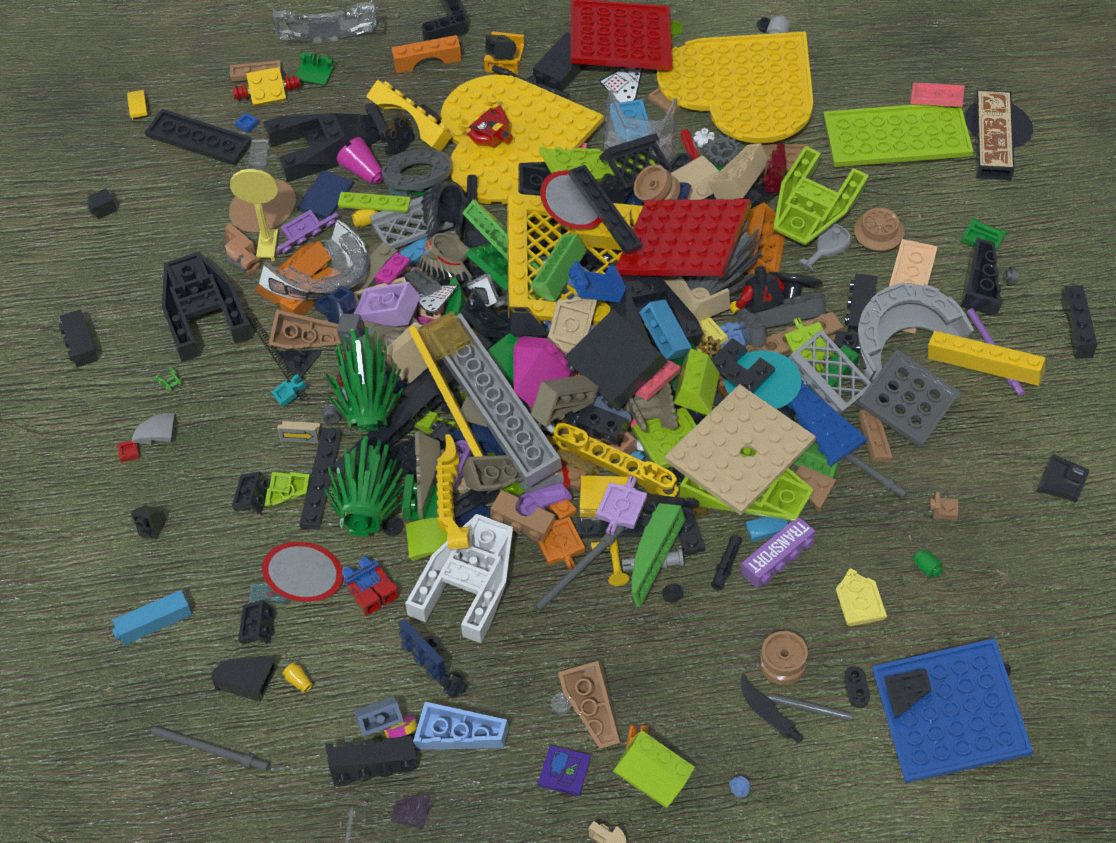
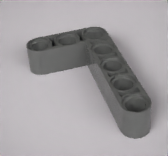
M816 292L784 299L783 304L755 314L745 308L740 309L737 312L739 330L742 331L743 336L751 346H763L767 343L765 328L790 323L795 318L798 320V317L804 320L825 314V295Z

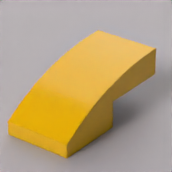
M144 90L128 92L130 118L148 115Z

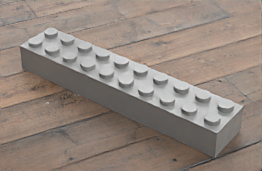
M460 313L428 331L431 344L526 485L530 487L561 469L562 465L559 455L462 314Z

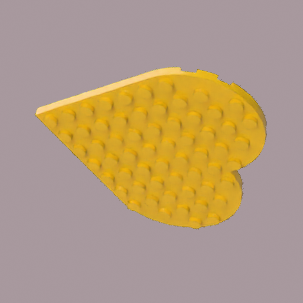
M806 31L690 40L685 42V45L672 49V70L662 71L657 69L659 89L668 100L683 108L710 111L711 119L716 127L724 134L740 141L757 144L774 143L799 132L808 123L813 112V93Z
M488 75L472 79L459 85L444 101L441 109V123L449 128L447 132L453 135L450 140L457 145L450 158L452 165L451 179L458 183L467 193V176L474 174L477 177V202L485 204L501 202L502 204H507L508 193L520 194L518 192L519 163L545 162L539 153L540 146H546L547 149L562 147L563 150L579 148L604 121V115L517 77ZM495 93L498 96L497 104L501 105L510 122L509 129L510 134L513 136L512 140L508 144L502 141L496 147L476 145L466 135V131H459L458 125L463 118H467L471 125L489 108L494 109L493 106H489L486 103V99L489 97L490 100L494 101L492 94Z

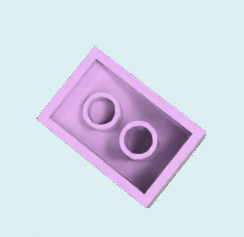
M410 282L365 288L354 314H360L363 321L393 327L408 325L420 295Z

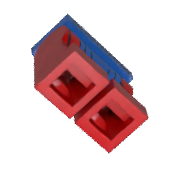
M366 556L358 562L361 569L354 571L351 566H348L342 570L346 588L365 617L381 609V604L384 607L399 598L396 585L388 579L376 560L372 562Z

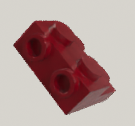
M778 143L776 150L772 151L770 160L766 161V174L762 175L761 181L765 192L779 194L786 170L785 144Z

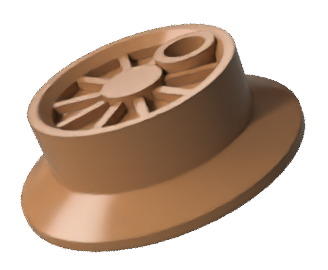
M878 207L868 210L854 225V235L857 241L862 246L874 251H887L897 247L905 234L904 226L897 215L887 208Z

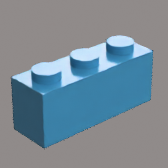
M666 300L649 302L639 312L666 360L681 358L692 348Z

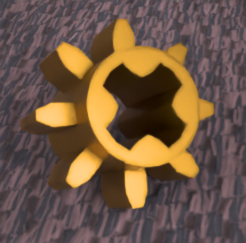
M708 336V341L701 339L703 344L698 349H701L702 353L708 354L712 359L713 355L715 356L719 349L723 347L719 346L718 342L720 339L713 340L712 336ZM710 344L712 345V351L708 350Z

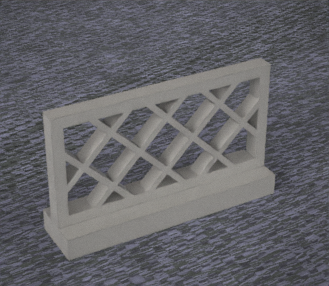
M423 196L410 201L408 212L381 211L370 216L372 229L378 234L382 242L397 248L428 236L426 230H420L422 225H426L424 223L423 205L421 203ZM422 215L421 220L415 219L416 217ZM402 222H406L404 226L398 225ZM445 222L440 224L437 232L453 227V223ZM410 223L418 224L416 228L408 227ZM390 228L388 232L381 231L383 229ZM394 229L402 230L400 234L392 233ZM406 231L413 233L411 236H404ZM389 238L397 239L390 244L387 242Z
M822 329L788 357L797 366L801 377L811 386L815 393L840 415L859 399L871 384ZM818 337L825 341V348L815 347ZM803 350H812V359H805L801 352ZM815 351L825 352V360H815ZM829 352H834L838 355V362L828 361ZM815 363L825 364V373H818L815 370ZM828 365H837L838 374H828ZM842 366H847L851 369V376L841 375ZM828 377L838 378V387H831L828 384ZM841 379L851 380V389L841 388ZM855 380L862 381L866 387L863 390L854 389ZM841 392H851V400L848 403L841 398Z

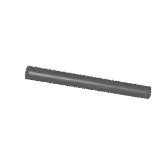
M769 694V699L777 704L847 721L852 720L853 713Z

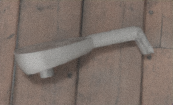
M834 223L818 236L816 252L808 260L800 259L799 264L804 270L812 272L813 268L811 266L822 256L835 255L848 249L852 242L851 234L844 227Z

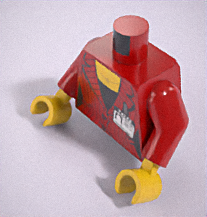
M495 93L492 94L494 101L490 100L489 97L486 99V103L489 106H493L494 109L489 108L471 125L467 118H463L458 125L459 131H466V135L476 145L496 147L502 141L508 144L512 140L513 136L510 134L509 129L510 122L501 105L497 104L498 96Z

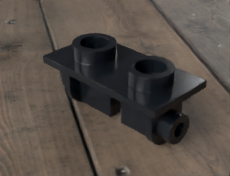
M446 419L442 422L438 420L431 427L433 431L427 436L433 439L438 437L444 442L446 439L445 435L452 432L454 428L449 423L447 425L444 424Z

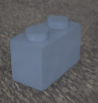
M394 696L354 710L363 737L404 722Z

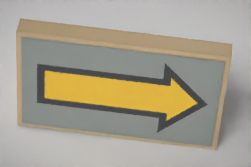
M282 421V425H278L277 429L280 441L318 443L321 425L320 423Z

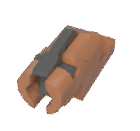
M230 223L225 226L226 239L228 240V243L225 245L228 256L227 262L248 275L253 274L260 266L259 259L254 255L253 242Z

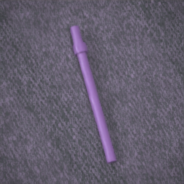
M969 309L967 314L985 343L996 345L974 309ZM1006 378L1008 384L1013 386L1018 396L1025 394L1024 389L1019 383L1020 381Z

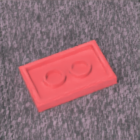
M913 83L910 104L963 107L965 86Z

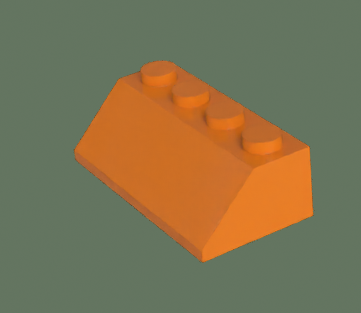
M765 203L750 209L746 219L748 224L744 229V233L748 232L747 237H750L757 229H759V232L744 254L759 238H763L748 255L751 258L758 250H762L761 256L745 270L750 275L755 274V268L758 266L766 267V272H779L785 235L773 230L776 212Z
M316 241L303 245L273 273L286 283L297 287L316 275L315 273L318 270H323L332 257L322 244ZM270 279L272 290L286 294L282 283ZM260 284L254 289L273 304H278L284 298L269 291ZM287 287L288 293H289L293 288Z

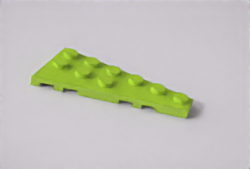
M540 146L539 153L551 173L586 165L597 182H600L606 173L615 176L607 161L602 163L599 156L604 152L600 151V149L573 148L572 150H563L562 147L547 149L546 146ZM638 153V157L644 160L645 156ZM627 157L626 161L633 164V160ZM614 160L615 164L621 168V163ZM648 160L650 164H655L653 160ZM637 162V167L643 170V165ZM625 166V171L631 173L632 169Z

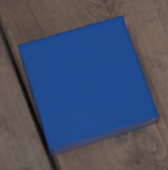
M248 113L242 115L235 122V126L246 133H250L259 125V119Z

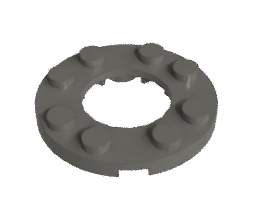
M425 148L404 151L387 160V165L382 166V177L384 182L392 187V189L423 191L425 188L431 187L449 176L452 170L451 159L446 153L436 149L433 152L425 150ZM425 163L433 166L431 172L428 171V174L424 176L416 175L417 178H414L412 175L403 176V174H400L405 167L412 164Z

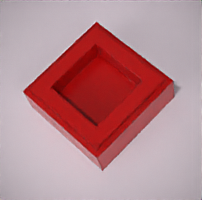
M131 440L117 444L121 463L140 459L137 443H132Z

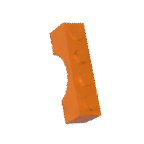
M457 35L391 47L396 73L412 71L420 60L429 57L439 58L445 64L461 61V50Z

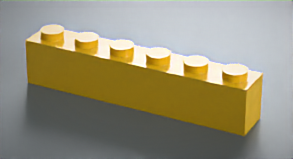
M938 331L933 332L928 344V359L1037 386L1040 385L1045 373L1046 357Z

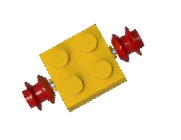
M277 67L246 73L249 87L242 83V86L239 88L235 85L232 91L234 99L238 98V102L242 97L247 100L248 93L251 94L253 107L287 101L284 91L285 86L291 92V88L295 87L298 90V87L301 85L299 76L295 77V74L292 78L286 75L285 82L284 80L282 81L280 68Z

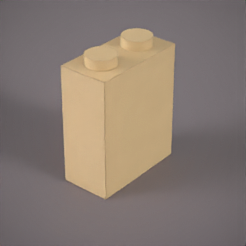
M414 322L410 327L415 325L420 330L436 360L439 356L431 344L428 331L424 326ZM407 328L387 347L386 363L390 367L396 363L394 374L397 375L398 370L402 368L398 379L401 381L404 379L411 383L427 368V365L409 332V328Z

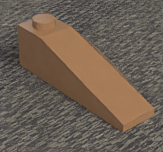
M276 309L268 345L286 350L342 345L337 333L339 324Z
M595 661L558 672L564 695L581 718L599 749L619 744L620 738L602 663Z

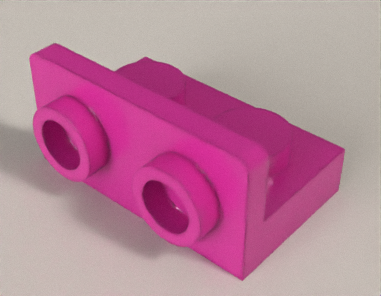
M395 253L374 276L376 285L382 283L390 285L394 280L398 279L403 275L406 270L405 267L410 263V259Z

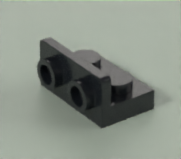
M260 471L241 474L231 507L235 511L252 509L257 514H261L270 481Z
M264 600L243 605L238 641L246 644L260 640L265 645L270 644L275 616L274 608Z

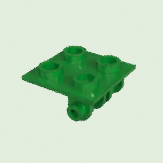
M307 52L301 53L300 60L302 62L295 77L299 76V80L303 82L326 85L336 61L330 56H317V54L312 56V54Z

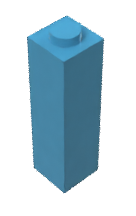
M179 590L113 619L115 628H112L116 640L121 639L124 646L190 617L192 614L182 591Z

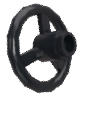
M766 272L778 277L785 285L782 293L784 296L783 300L801 296L804 285L810 287L823 286V281L814 277L783 272Z

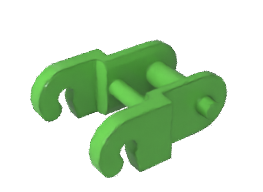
M169 367L168 369L172 374L171 378L166 381L158 375L155 378L162 387L165 386V389L171 392L172 387L177 384L182 385V380L178 379L175 370ZM174 379L175 382L169 385L168 382Z

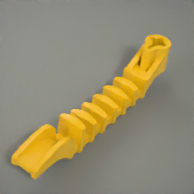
M448 434L445 435L446 449L437 459L438 466H436V478L438 481L436 484L438 489L437 513L439 515L437 521L441 531L447 532L449 550L470 549V527H458L454 520L453 486L455 485L454 478L458 477L457 468L460 460L453 438Z

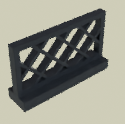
M657 133L609 147L599 156L602 163L607 161L623 190L634 187V182L637 178L635 172L640 173L642 171L641 168L637 167V162L643 165V169L652 165L648 162L651 159L655 161L656 165H662L669 173L673 172L656 143L659 140ZM653 148L656 156L650 153V149ZM638 153L645 156L644 160L638 157ZM626 158H631L633 160V164L626 161ZM614 160L621 163V168L615 164ZM625 166L632 169L631 173L625 171ZM623 176H626L630 179V182L628 184L626 183Z

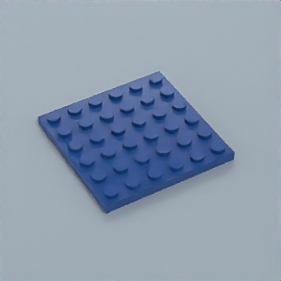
M995 638L872 666V672L905 784L1033 755V750ZM926 669L931 692L899 718L894 719L884 678Z

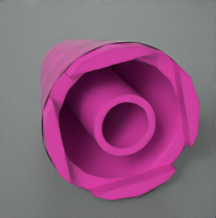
M361 137L352 139L350 141L352 144L348 147L345 145L337 156L339 165L372 185L379 184L383 180L380 165Z

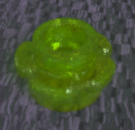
M674 20L670 22L671 35L677 36L683 32V26L680 21Z

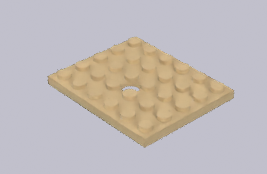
M739 384L711 411V414H708L665 455L664 461L739 515H742L815 442L816 436ZM743 448H752L756 454L754 457L748 456L745 458L740 452Z

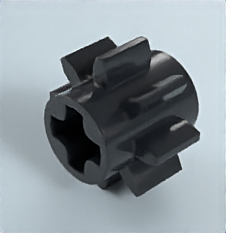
M451 671L450 674L443 676L440 683L444 687L443 692L451 697H458V694L462 695L468 685L467 682H463L465 676L456 671Z

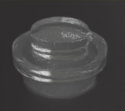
M558 693L551 699V708L556 713L563 714L571 709L572 705L564 693Z

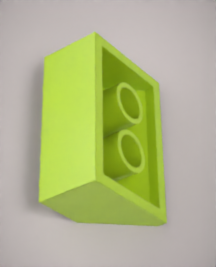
M690 348L682 364L674 404L704 415L711 414L720 374L708 354Z
M641 730L632 738L613 772L667 808L686 784L695 767Z

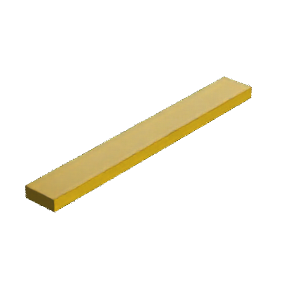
M415 325L410 327L409 332L474 457L485 456L420 330Z

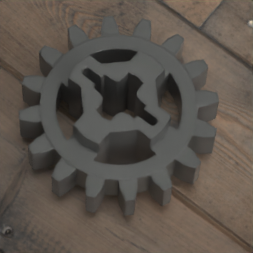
M723 135L720 138L714 136V140L708 139V143H705L703 155L709 162L715 164L716 168L719 165L724 168L742 151V148L740 147V142L736 143L735 138L731 140L730 136L726 138Z

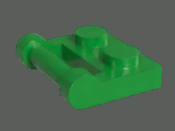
M973 218L963 234L961 242L973 247L977 238L995 242L997 252L1007 235V230H999L979 222V219Z

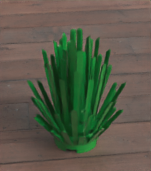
M365 327L364 359L363 339L358 337L356 340L355 331L351 328V351L348 350L347 338L343 336L347 363L343 359L341 346L337 344V349H335L338 368L347 399L337 379L329 377L328 373L324 372L338 399H332L330 395L326 396L347 420L350 431H353L352 427L358 428L359 431L378 430L380 425H384V428H386L387 418L404 389L400 388L398 394H393L402 368L398 370L397 375L392 380L396 369V363L393 364L384 395L387 379L385 370L388 343L385 345L383 355L381 356L382 341L379 339L377 354V331L375 330L373 333L372 355L371 338L369 339L368 327Z
M364 436L361 440L358 467L357 449L353 448L351 451L350 462L348 449L346 446L344 448V484L339 467L336 469L342 497L332 469L328 466L332 480L330 486L337 503L328 489L324 488L332 502L330 505L340 518L341 529L344 527L348 530V534L356 537H368L369 533L374 531L377 533L380 529V524L394 514L393 511L404 502V500H400L387 511L404 490V487L399 485L387 500L403 469L400 468L386 492L397 458L394 461L390 459L387 469L383 474L389 447L385 444L380 462L381 441L378 440L375 449H373L372 445L369 446L366 461L368 436Z

